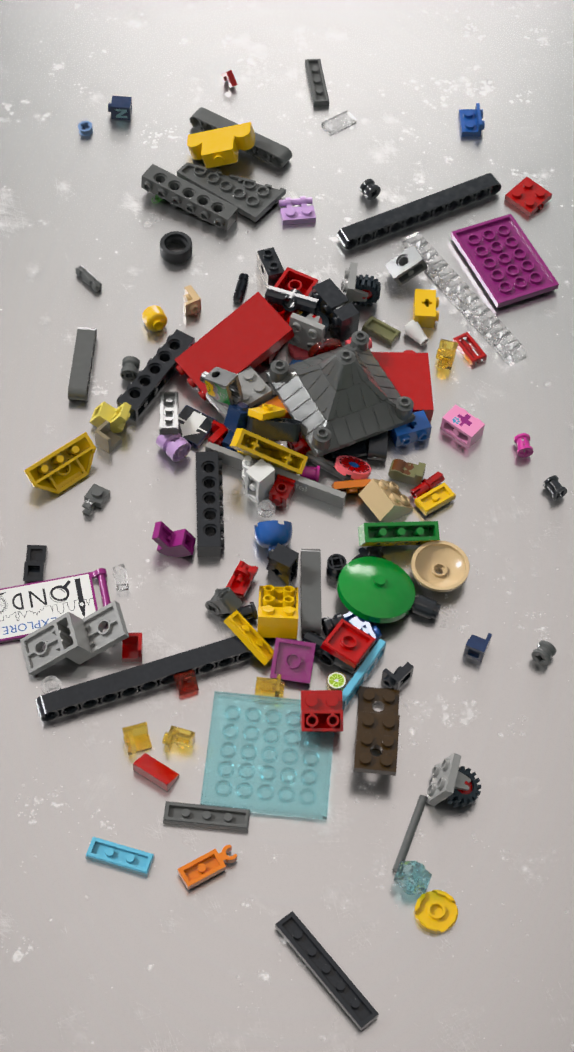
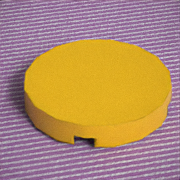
M432 890L423 893L417 899L414 914L418 925L426 932L443 934L455 925L458 917V908L454 898L447 892Z

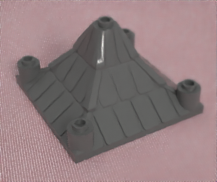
M364 331L354 332L350 344L289 366L284 360H275L271 363L270 371L266 372V378L291 418L302 422L300 432L316 458L415 420V415L412 412L413 401L409 397H401L369 350V335Z

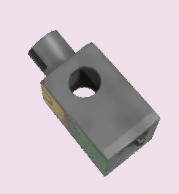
M214 367L210 373L206 371L202 373L200 381L206 384L208 395L228 408L229 405L237 404L243 399L238 374L219 367Z

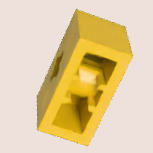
M415 289L413 320L418 322L421 327L434 328L435 321L439 320V311H436V308L439 307V297H436V290Z

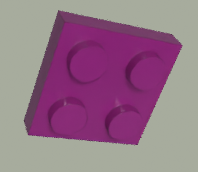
M276 637L270 678L310 684L316 643Z

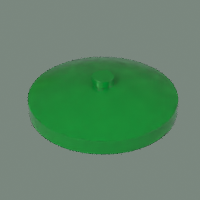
M360 557L350 561L341 570L337 581L338 595L344 606L354 615L374 623H391L400 620L408 614L415 600V587L409 575L397 564L379 557Z

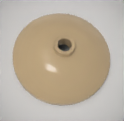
M439 540L427 542L414 552L411 570L415 579L425 588L436 592H448L459 588L466 581L470 564L461 548L453 543Z

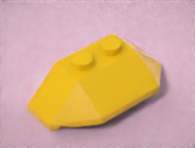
M87 432L25 469L24 473L33 487L59 494L89 475L96 447Z

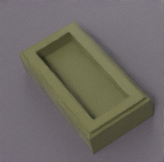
M373 316L366 321L361 330L389 346H392L401 335V331Z

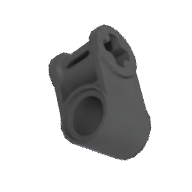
M230 587L217 588L211 600L205 603L207 610L215 615L231 614L242 605V601Z

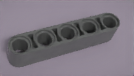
M78 327L68 386L69 400L87 401L97 339L96 328Z
M301 549V633L311 631L314 634H321V550Z

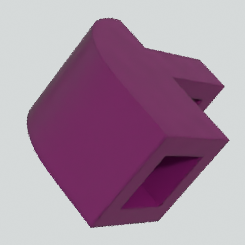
M162 521L155 523L152 539L158 544L157 551L159 553L172 557L193 555L196 538L186 529L172 531Z

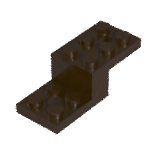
M359 686L354 744V772L396 776L400 690ZM378 704L383 707V710L377 712L372 707ZM379 749L382 754L376 757L370 751Z

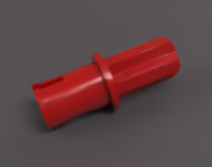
M437 472L428 479H423L421 484L410 490L411 496L415 495L413 498L416 499L432 490L445 480L443 474Z

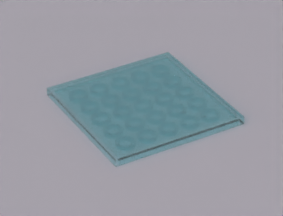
M215 691L200 805L249 809L250 812L327 820L334 732H301V700Z

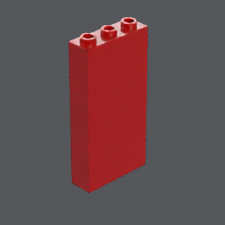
M257 292L175 359L177 364L175 368L182 376L185 374L188 377L187 382L192 388L196 387L199 390V396L205 401L208 400L206 398L208 391L206 384L200 381L203 372L210 373L214 367H219L236 374L250 366L255 369L295 335L288 323Z

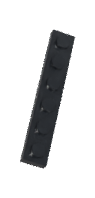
M293 911L275 924V928L360 1030H363L379 1016V1013Z

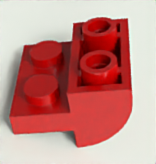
M301 690V732H343L342 690Z

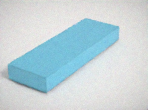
M92 837L86 853V859L148 877L154 860V854Z

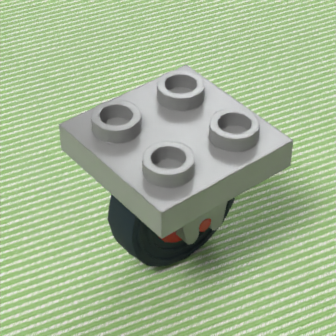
M320 311L316 315L306 312L300 315L292 313L289 326L293 329L295 336L287 343L314 354L319 353L317 351L322 349L324 335L329 328L327 316Z

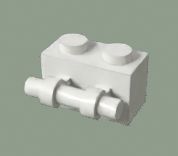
M246 455L242 461V478L245 482V494L259 504L269 496V492L274 485L275 469L263 459H260L253 465L251 456Z

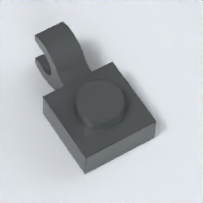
M93 484L84 496L85 502L82 507L85 509L82 513L89 516L95 507L102 508L110 497V490Z

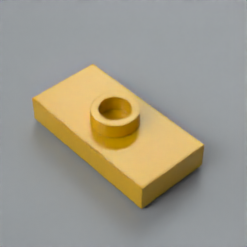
M262 404L260 407L248 409V416L264 421L285 416L286 409L272 404Z
M444 482L416 498L414 504L427 516L454 500L456 495Z

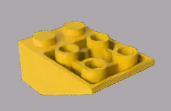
M259 586L257 632L262 637L297 639L298 587Z

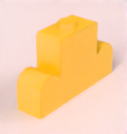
M251 122L189 134L187 146L194 160L203 159L206 168L232 164L238 161L239 149L249 150L254 146L255 132Z
M236 428L230 447L238 450L237 452L240 454L249 455L257 460L263 459L266 463L294 474L302 475L308 459L305 455L243 428Z

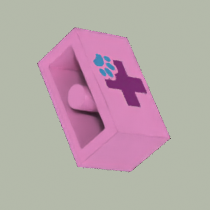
M455 405L442 417L440 428L470 448L483 435L485 424L480 419L469 414L465 409Z

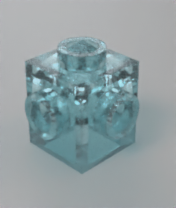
M400 861L394 881L403 888L406 894H425L432 874L425 869L423 864L417 861Z

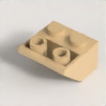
M372 479L358 494L381 522H392L414 509L410 504V499L399 491V486L393 481Z

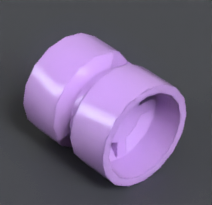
M179 433L178 435L159 434L156 440V444L174 462L185 458L191 449V444L181 437Z

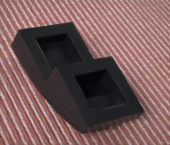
M27 545L23 581H44L47 545Z

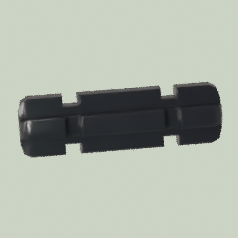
M247 273L239 275L233 296L234 302L241 303L249 277Z

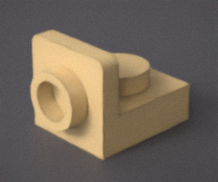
M191 285L184 287V314L186 316L201 310V298Z

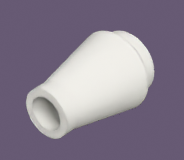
M411 320L405 325L403 330L407 336L421 346L428 342L429 338L425 335L418 322Z

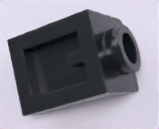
M407 662L403 667L399 666L394 674L385 668L382 672L381 680L386 687L399 690L412 677L414 666Z

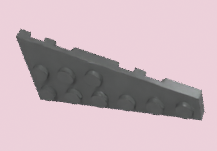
M188 162L177 171L178 177L238 207L240 214L254 222L259 220L286 194V189L284 188L279 190L272 188V185L265 184V186L257 184L255 180L232 174L230 176L223 175L221 171L216 170V172L207 170L206 167Z

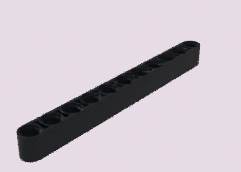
M487 173L343 227L338 231L337 238L346 249H353L495 195L500 191L501 184L492 173Z
M237 636L53 691L39 696L35 702L41 720L51 721L248 660L253 656V653Z

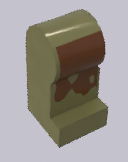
M394 459L388 475L393 480L418 486L422 483L426 464L419 462L417 465L401 459Z

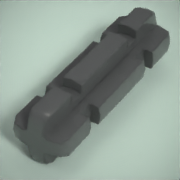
M80 265L75 269L76 274L95 292L102 289V283L96 280L85 267Z

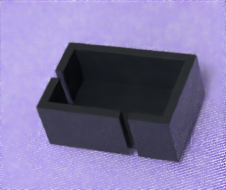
M330 278L312 286L311 297L319 299L320 307L318 311L327 316L329 320L328 331L331 337L336 339L339 344L349 340L352 334L358 331L360 312L351 302L348 303V298Z

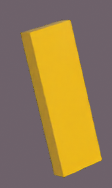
M237 610L223 621L264 666L273 659L274 649Z

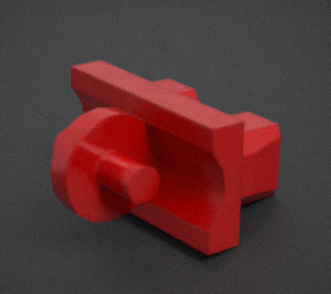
M240 560L226 587H230L240 599L244 598L258 572V567L250 566Z

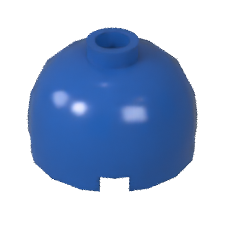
M278 520L259 522L257 525H254V535L257 543L262 548L268 549V552L271 549H275L278 543L283 546L288 545L292 539L293 530L291 522L284 521L283 525L279 524Z

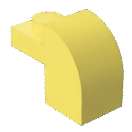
M102 402L94 409L89 423L98 428L107 420L110 422V431L113 433L122 432L130 417L131 405L124 402L116 409L108 403Z

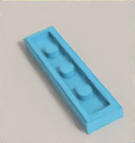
M379 639L342 691V710L347 707L359 690V686L364 683L385 653L386 642Z

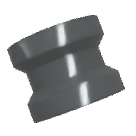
M541 640L531 656L537 663L548 665L551 661L550 658L557 651L550 642Z

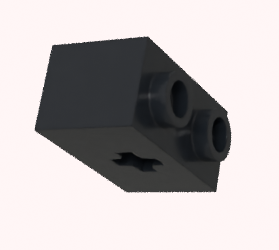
M272 247L257 251V267L267 288L269 285L274 287L284 273L275 249Z
M278 543L275 549L269 551L267 560H269L266 568L268 570V579L283 586H290L297 575L299 553Z

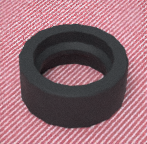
M179 231L165 234L160 240L161 257L173 264L187 261L192 255L191 238ZM178 243L186 248L182 251L174 252L166 247L170 244Z

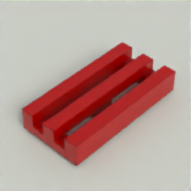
M468 332L453 338L452 343L471 366H474L476 362L478 364L481 360L485 361L487 359V355Z

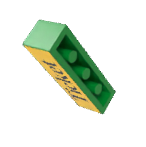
M438 521L363 523L358 527L359 546L423 545L430 541H439Z

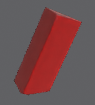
M144 753L133 763L134 771L166 791L171 788L180 776V774L147 753Z

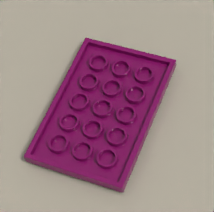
M512 214L451 232L452 240L497 308L558 289L559 283Z

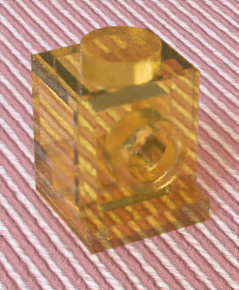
M445 339L440 340L436 359H439L437 367L452 369L457 352V342Z

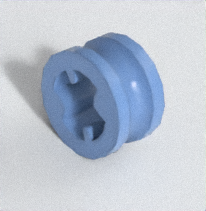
M89 121L80 122L78 124L79 134L82 136L91 135L93 133L92 123Z

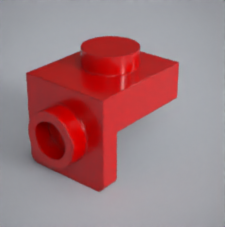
M214 420L212 422L213 435L208 438V442L222 446V441L228 434L227 427Z

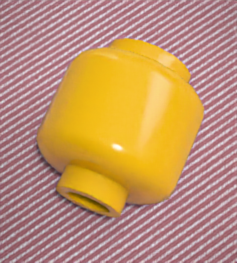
M153 305L147 307L142 313V319L146 328L152 332L162 330L167 324V317L160 306Z

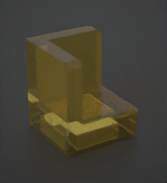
M147 722L122 728L128 755L152 749Z

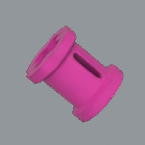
M521 433L514 437L519 457H529L534 452L530 446L529 441L531 438L529 434Z
M305 466L300 476L319 482L320 466Z

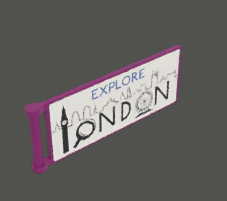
M99 568L93 572L0 589V643L22 639L67 612L81 619L96 612L98 608L92 579H98L103 607L111 603L106 581V569Z

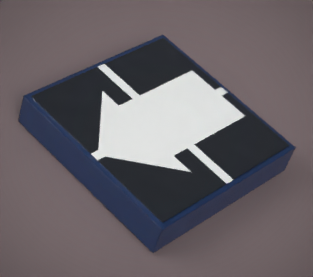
M186 405L178 414V433L192 447L198 449L212 432V422L216 419Z

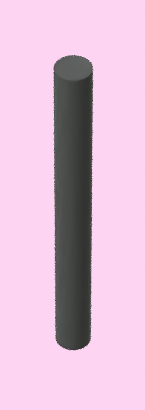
M424 795L419 796L392 869L395 873L401 872L428 799Z

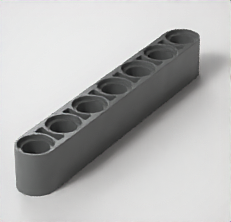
M200 107L189 119L191 125L202 132L238 125L203 107ZM256 132L254 146L249 150H242L277 168L284 167L292 158V152L289 148Z

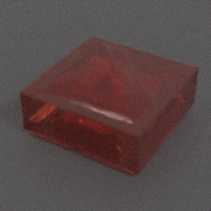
M193 669L174 675L179 696L199 690Z

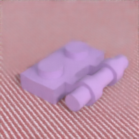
M300 196V198L296 199L288 197L284 200H279V207H286L280 208L282 224L291 225L316 222L314 206L306 205L313 203L312 197Z

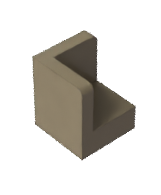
M107 420L94 431L95 444L109 454L122 443V439L110 431V422Z

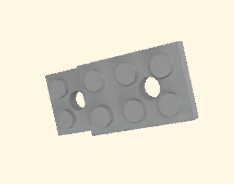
M250 366L238 374L243 399L239 403H245L249 408H255L278 396L266 378V372L270 371V368L258 375ZM207 392L206 398L226 418L228 408L210 397Z
M113 601L83 619L67 612L20 639L28 673L34 676L64 658L82 664L128 638L129 635L120 604L117 601ZM108 624V629L103 632L104 625ZM45 644V650L42 653H40L42 646Z

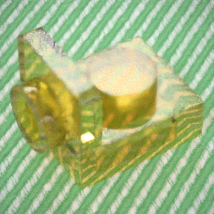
M277 674V679L257 677L254 699L279 701V694H284L285 682L281 681V674Z
M171 725L169 732H165L162 744H165V752H170L173 743L182 748L189 747L193 749L195 732Z

